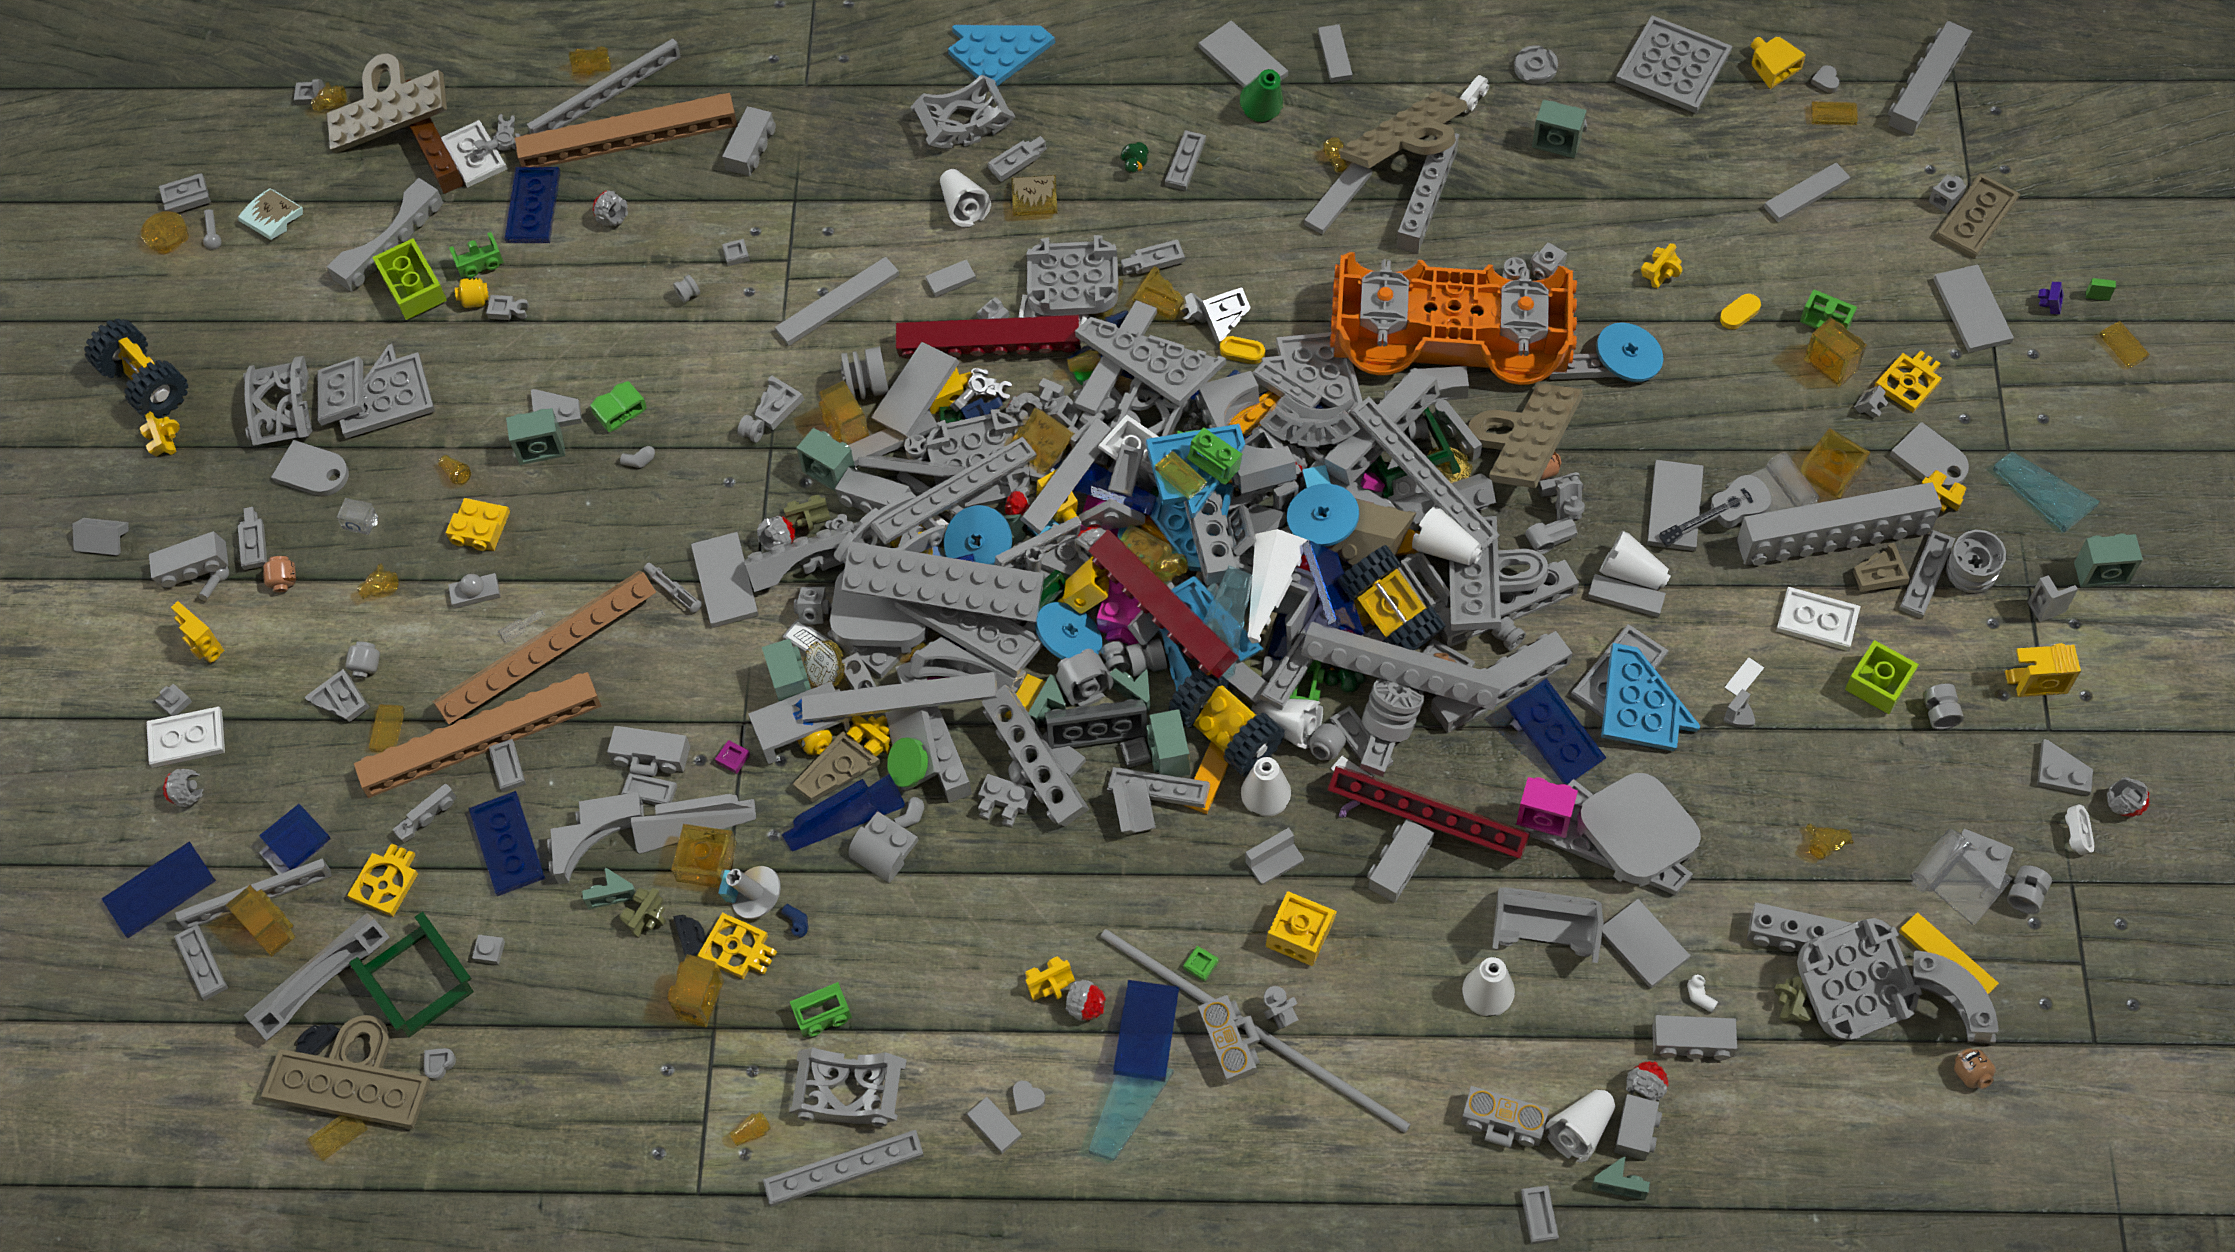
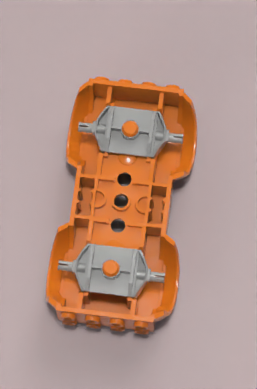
M1355 252L1341 255L1340 264H1335L1333 296L1336 297H1333L1330 348H1334V357L1348 358L1357 368L1367 373L1391 375L1404 370L1412 362L1488 367L1498 378L1508 383L1525 385L1542 381L1553 372L1566 373L1568 364L1573 362V350L1576 349L1577 336H1574L1573 332L1576 331L1577 317H1574L1573 313L1576 312L1577 298H1574L1573 294H1576L1577 280H1573V270H1569L1564 266H1558L1554 274L1545 279L1531 281L1529 279V269H1526L1525 276V268L1520 270L1519 280H1510L1498 275L1493 269V265L1489 264L1483 270L1428 267L1423 260H1418L1412 268L1392 272L1390 270L1391 261L1387 259L1386 267V259L1381 261L1380 271H1373L1362 267L1356 262ZM1424 308H1437V311L1428 313ZM1470 311H1482L1484 313L1478 316V314H1472Z

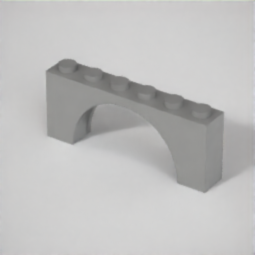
M1251 371L1207 382L1198 390V395H1195L1198 408L1203 409L1202 415L1205 424H1210L1209 429L1228 426L1233 417L1240 411L1260 403L1258 384ZM1245 444V448L1242 451L1240 470L1231 478L1233 485H1238L1241 494L1297 479L1296 463L1288 446L1267 449Z

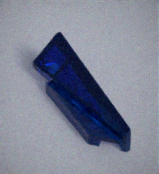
M1069 453L1052 467L1051 472L1060 467ZM1094 462L1073 489L1105 501L1113 499L1150 516L1157 499L1156 496L1136 485L1132 497L1109 491L1113 473Z
M890 774L870 787L867 786L864 779H861L799 814L793 820L795 827L783 833L782 837L790 850L796 851L869 822L877 811L886 815L905 807V803Z

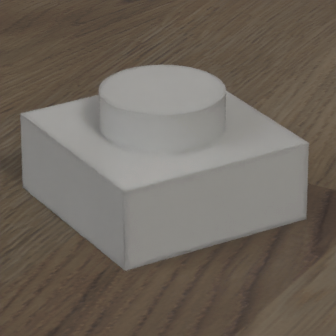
M478 935L472 956L473 961L499 965L505 940L501 937Z

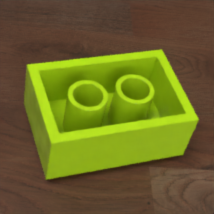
M414 238L372 257L382 279L406 320L447 301L440 283Z

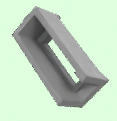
M1422 552L1411 553L1405 556L1400 564L1424 598V602L1427 604L1426 608L1432 606L1437 613L1444 607H1450V591ZM1415 573H1421L1438 599L1434 601L1430 598L1414 575Z

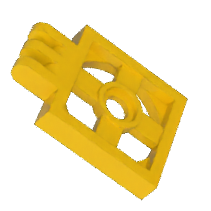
M1920 351L1913 359L1902 353L1878 379L1874 387L1880 385L1886 391V396L1914 413L1940 384L1942 378L1934 372L1941 363L1935 361L1930 366L1929 364L1933 360L1931 356H1927L1922 361L1921 359L1925 355L1923 351ZM1908 368L1913 370L1910 373H1903L1899 369ZM1921 375L1927 381V388L1918 383V378ZM1889 376L1899 381V385L1895 390L1887 384ZM1910 379L1913 382V384L1906 385L1904 383V380ZM1907 390H1912L1920 396L1918 399L1909 400L1903 395Z
M391 844L383 857L372 853L349 891L348 898L394 917L418 875L416 870L409 868L415 857V852L408 851L406 854L405 848L400 847L398 849L397 845ZM384 865L388 867L383 876L375 877L370 875L376 866ZM398 871L403 875L402 887L395 885L392 881ZM386 881L388 886L385 889H379L378 885L380 882ZM364 884L374 889L369 900H366L361 893ZM388 894L396 896L388 902L380 903L383 896Z
M722 912L697 956L699 960L744 979L749 969L765 974L767 969L760 965V962L770 966L772 960L764 955L767 954L775 957L777 951L764 945L768 937L767 932ZM736 927L731 935L725 936L720 934L721 931L727 928ZM747 931L755 939V944L752 948L742 942ZM731 941H736L738 946L736 949L731 950L728 948V944ZM713 942L723 948L719 959L714 958L712 955ZM740 954L747 957L745 962L739 966L728 964L733 955Z

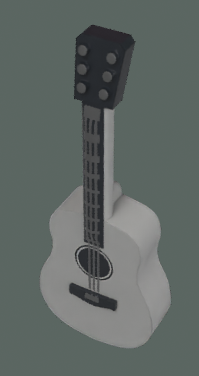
M1752 475L1741 476L1734 480L1725 491L1713 496L1711 510L1679 526L1676 524L1660 532L1659 538L1665 547H1669L1682 538L1684 533L1711 520H1717L1725 528L1734 527L1738 523L1743 522L1745 516L1769 512L1771 494L1759 478Z

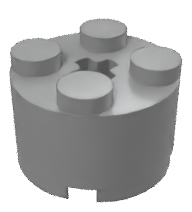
M1085 649L1080 654L1071 658H1064L1058 663L1059 670L1056 674V680L1073 706L1074 703H1078L1079 706H1089L1098 702L1105 696L1103 692L1107 687L1110 690L1113 685L1112 676L1099 655L1094 653L1092 649Z

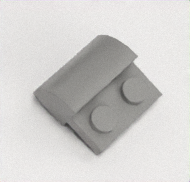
M877 811L865 828L861 826L855 834L849 848V858L890 883L904 866V859L919 840L917 836Z

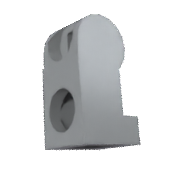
M858 653L838 662L839 671L852 690L876 687Z

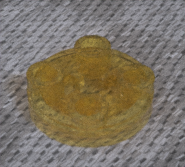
M163 211L152 215L144 222L141 228V236L145 244L161 255L167 254L189 238L184 219L179 214L171 211Z

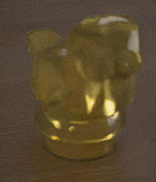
M327 82L326 86L318 92L317 97L311 100L313 110L332 109L335 105L346 103L347 94L344 86L334 85L331 87L330 83Z
M1165 544L1163 554L1156 562L1153 572L1163 582H1169L1175 576H1180L1182 573L1187 572L1188 562L1185 555L1172 554L1170 545Z
M378 564L377 569L368 575L365 582L358 586L357 592L362 599L370 596H379L384 592L391 593L398 589V576L395 572H384L383 565Z
M1810 823L1806 825L1807 831L1814 837L1811 839L1808 849L1818 859L1823 860L1830 856L1832 852L1841 850L1844 845L1854 843L1852 834L1847 829L1837 830L1829 827H1815Z

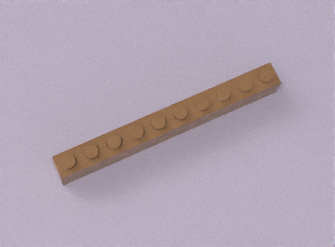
M726 93L597 121H589L573 126L546 130L530 135L527 134L515 137V143L522 170L528 171L733 128L738 125L731 95Z
M638 571L441 695L432 701L446 723L454 722L655 594L656 591L644 572Z
M588 672L576 674L571 679L560 683H553L537 692H530L520 699L507 701L491 710L481 711L476 716L458 720L455 724L445 728L435 729L430 734L420 738H412L407 743L397 747H389L384 752L374 756H366L354 763L363 791L368 798H371L490 751V746L511 739L516 741L602 706Z

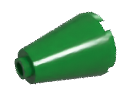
M1272 69L1262 71L1243 88L1239 103L1248 118L1257 122H1267L1272 118H1276L1282 110L1281 79L1276 71Z

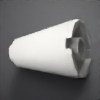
M949 169L942 174L940 184L951 220L961 227L973 226V222L978 219L982 221L991 208V200L988 193L956 169Z
M1438 507L1431 508L1419 524L1422 529L1419 535L1415 533L1412 548L1422 553L1465 565H1471L1473 562L1477 563L1483 552L1480 550L1481 544L1442 509Z
M1625 531L1619 534L1613 544V548L1610 553L1608 552L1600 568V572L1603 575L1655 590L1659 587L1664 588L1671 576L1667 574L1669 569Z
M1289 699L1282 711L1262 700L1256 706L1252 705L1251 711L1256 715L1266 713L1285 730L1283 738L1303 749L1309 748V740L1314 731L1322 724L1323 707L1318 705L1320 702L1316 700Z
M1264 757L1254 764L1241 787L1242 802L1250 812L1253 811L1263 817L1275 816L1284 811L1291 797V788L1280 766L1274 759Z
M1491 957L1485 959L1467 975L1463 983L1462 990L1466 1005L1473 1012L1481 1016L1500 1015L1509 1009L1514 1000V984L1504 962L1498 958Z
M1594 1090L1551 1118L1546 1124L1545 1130L1549 1129L1550 1134L1547 1137L1555 1149L1567 1158L1571 1156L1579 1158L1576 1162H1586L1592 1156L1615 1109L1612 1095L1605 1090Z

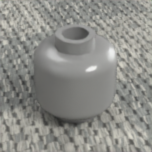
M358 641L355 645L349 647L345 666L353 672L352 676L367 678V674L377 672L380 652L375 649L376 645Z
M1322 724L1311 736L1309 747L1316 758L1332 760L1337 757L1344 747L1346 738L1338 726Z

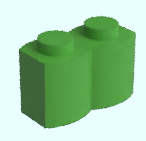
M629 381L617 384L610 393L598 396L590 405L593 415L608 432L618 429L627 420L635 418L647 408L644 398Z

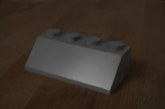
M1130 699L1118 703H1102L1095 706H1078L1073 709H1055L1050 712H1044L1048 745L1051 749L1147 737V710L1143 699Z

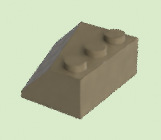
M1355 498L1359 507V521L1355 530L1345 540L1324 547L1351 565L1360 562L1361 559L1384 545H1387L1396 556L1416 512L1401 511L1395 507H1384L1376 505L1374 502Z

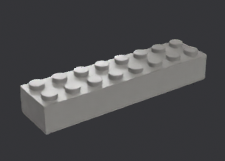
M1933 482L1745 516L1737 543L1745 565H1761L1766 561H1783L1789 557L1799 555L1805 557L1815 552H1831L1843 547L1854 548L1864 543L1876 544L1886 539H1902L1913 534L1924 535L1932 531L1942 506Z
M849 541L841 590L848 593L1036 623L1045 575L1044 573Z

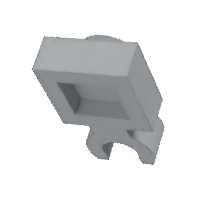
M491 295L486 314L488 319L510 320L511 315L524 319L527 318L525 310L520 309L529 308V303L525 299L515 302L513 296Z
M837 548L815 552L799 561L800 565H803L805 573H811L819 566L823 571L844 562H839L833 556Z

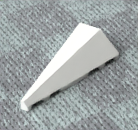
M1279 529L1255 534L1256 542L1254 547L1248 638L1252 644L1261 641L1260 634L1264 626H1268L1271 622L1270 615L1273 609L1278 608L1293 580L1291 575L1295 567L1300 566L1304 550L1310 547L1307 539Z

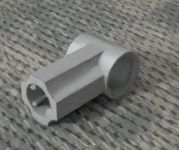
M1566 517L1547 525L1537 523L1528 528L1525 535L1534 551L1545 554L1552 550L1556 544L1577 537L1578 532L1573 519Z

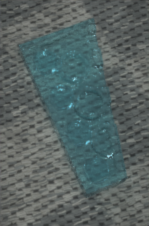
M2014 452L2006 455L1993 468L1996 473L2064 533L2095 509L2100 502Z
M1229 565L1203 622L1238 655L1253 575ZM1236 661L1229 667L1226 673L1235 675Z
M1124 1054L1089 1147V1153L1115 1161L1174 1074V1070Z

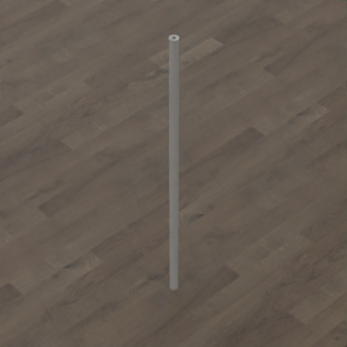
M1105 929L1101 934L1103 940L1203 1004L1215 1000L1212 996L1109 930ZM1241 1015L1237 1016L1238 1020L1244 1018ZM1255 1025L1262 1042L1402 1132H1407L1411 1125L1410 1123Z

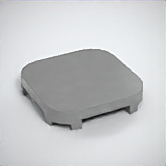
M1094 235V241L1052 244L1049 243L1048 237L1040 239L1041 243L1032 249L1028 248L1027 297L1029 306L1034 312L1048 316L1096 314L1113 308L1117 303L1119 296L1117 249L1115 244L1112 245L1103 240V236Z
M1000 409L991 410V414L947 424L945 420L938 422L937 426L927 437L930 462L964 466L965 470L1021 438L1019 425L1015 418L1000 412ZM1028 463L956 504L965 509L975 505L988 506L1006 502L1015 488L1029 486L1030 473ZM934 476L936 486L952 476Z
M844 571L838 575L835 582L830 625L832 639L843 645L844 650L853 651L854 646L901 647L902 653L911 652V648L922 641L926 642L928 626L895 608L896 600L844 592L841 590Z
M1646 773L1627 775L1590 796L1583 802L1577 816V831L1581 837L1586 835L1615 869L1613 876L1620 883L1622 880L1630 883L1639 884V887L1648 885L1652 878L1685 860L1687 862L1693 856L1701 839L1700 830L1695 821L1658 779Z
M1876 918L1860 920L1813 938L1805 943L1800 950L1797 960L1799 974L1820 1025L1833 1038L1841 1040L1861 1038L1860 1036L1899 1020L1907 1019L1915 1014L1913 1011L1917 1007L1919 995H1922L1920 985L1914 984L1896 939L1899 933L1894 926L1891 927L1884 921Z

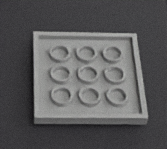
M1652 15L1617 74L1615 82L1697 113L1729 57L1733 46Z

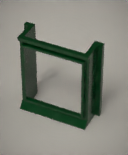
M1427 407L1422 412V415L1426 417L1428 429L1440 452L1426 457L1434 466L1446 462L1452 475L1461 472L1454 454L1432 412ZM1381 455L1370 465L1372 473H1375L1385 484L1382 490L1385 498L1394 495L1393 480L1408 476L1400 466L1388 469Z
M423 911L414 917L420 925L419 928L373 960L363 965L360 959L356 957L349 962L396 1031L402 1028L409 1038L474 993L468 983L472 978ZM424 937H427L460 984L405 1022L372 973Z

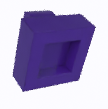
M2052 282L2050 290L2039 289V306H2049L2051 314L2061 313L2064 299L2062 282Z

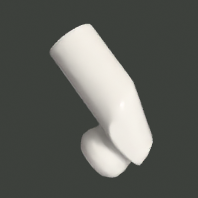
M1701 975L1692 976L1687 985L1691 1001L1712 1013L1718 1001L1705 994V979Z

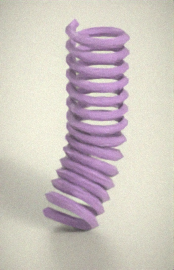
M1356 800L1350 801L1341 808L1339 816L1342 818L1346 817L1347 812L1360 805V802Z

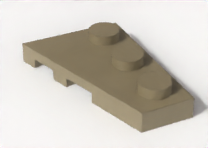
M842 731L793 783V787L811 802H814L879 765L880 760Z

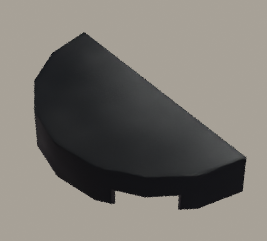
M676 915L673 918L685 959L689 963L698 957L697 955L706 942L705 931L698 920L686 917V915Z
M332 1024L311 1026L297 1040L296 1052L317 1056L337 1037L340 1029Z

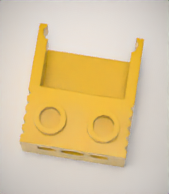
M2058 643L2051 647L2017 648L2016 653L2019 663H2034L2035 665L2028 666L2027 668L2005 670L2007 684H2018L2016 688L2018 697L2069 693L2081 669L2075 645L2065 646L2063 643Z
M1287 891L1274 918V922L1268 931L1266 947L1314 966L1316 958L1335 920L1337 911Z

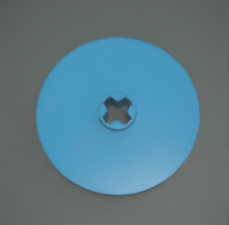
M1630 323L1611 324L1604 328L1597 338L1596 351L1600 361L1611 373L1619 378L1633 382L1647 381L1656 376L1662 367L1663 352L1659 343L1649 332L1639 326Z
M1317 484L1302 490L1293 498L1287 510V522L1291 533L1307 539L1311 546L1316 547L1331 546L1345 540L1355 530L1359 521V507L1355 497L1345 488L1334 484ZM1320 513H1323L1324 515H1327V516L1323 518V516H1322V515L1319 516V514H1320Z
M983 505L970 506L957 513L950 521L944 537V549L948 558L994 565L995 556L1011 549L1012 534L1007 520L997 510ZM976 536L981 538L980 546L974 545L976 543Z
M1061 602L1049 603L1038 612L1037 622L1035 623L1036 633L1042 644L1052 654L1060 659L1071 658L1080 654L1085 649H1092L1094 653L1099 654L1102 648V636L1095 622L1085 612L1083 614L1078 613L1070 605Z

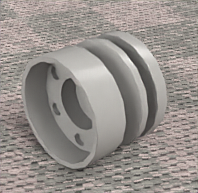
M880 346L865 349V360L861 361L858 353L853 351L854 362L850 363L847 353H841V375L844 389L849 395L850 401H856L855 390L860 389L862 399H865L866 388L868 387L871 388L874 397L883 396L888 393Z
M1972 530L1965 532L1957 539L1946 564V573L1949 581L1956 588L1968 593H1980L1988 590L1995 583L2006 561V550L2003 542L1996 535L1988 531Z
M1381 678L1377 679L1372 687L1369 702L1366 704L1362 716V723L1365 729L1382 740L1390 742L1407 740L1413 732L1416 717L1419 715L1420 708L1424 702V695L1420 689Z

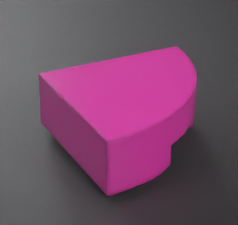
M1364 473L1360 482L1362 488L1376 492H1382L1385 486L1375 473Z
M1123 627L1108 631L1105 638L1109 642L1119 641L1127 643L1128 646L1139 643L1135 636Z

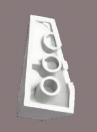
M1126 415L1099 444L1098 448L1115 460H1117L1121 444L1145 450L1140 469L1153 473L1145 444L1146 439L1158 436Z

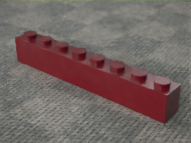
M1079 315L896 323V350L899 357L911 359L921 342L952 357H959L961 354L982 356L984 353L1005 355L1007 352L1028 354L1030 351L1051 353L1053 350L1074 352L1076 349H1081V340L1075 336V330L1081 326Z
M1107 529L1088 550L1094 556L1092 561L1101 570L1106 568L1109 571L1107 576L1116 585L1120 582L1124 586L1121 590L1131 600L1135 597L1139 601L1136 605L1146 615L1150 612L1154 616L1152 621L1161 630L1165 627L1169 631L1167 636L1176 645L1181 643L1185 647L1182 651L1192 661L1196 658L1200 662L1198 667L1207 676L1212 673L1219 679L1239 658L1216 633L1110 530Z
M1341 765L1335 767L1328 787V791L1517 858L1523 857L1531 832Z

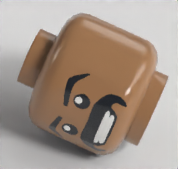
M1969 1048L1962 1051L1956 1057L1954 1070L1967 1087L1972 1089L1980 1087V1089H1984L1993 1082L1992 1077L1996 1071L1995 1066L1982 1050Z

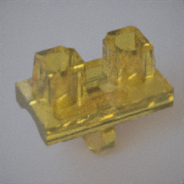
M604 46L593 50H584L582 48L569 52L573 74L587 73L588 76H591L594 72L609 71L612 68L608 48Z

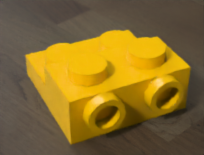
M464 498L458 514L453 513L446 530V535L449 541L456 546L466 545L480 551H495L510 510L506 506Z
M177 601L171 609L176 615L174 620L180 625L179 629L184 634L182 640L191 648L190 651L199 660L204 658L209 663L216 661L225 650L210 628Z

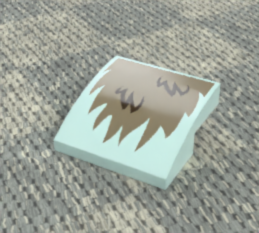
M270 188L256 197L238 216V221L271 240L287 231V223L303 215V207Z

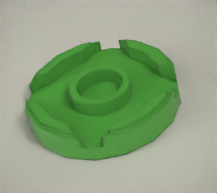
M900 738L894 743L889 752L888 772L892 781L900 787H914L926 774L928 755L921 746L923 745L922 742L915 738Z

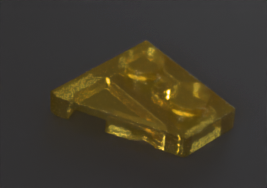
M1155 266L1133 297V303L1137 300L1157 308V314L1174 320L1180 311V307L1184 305V298L1178 291L1173 289V285L1168 279L1165 280L1161 276L1159 269Z

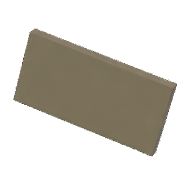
M1980 173L1939 228L1934 238L1975 259L2019 199L2020 193Z

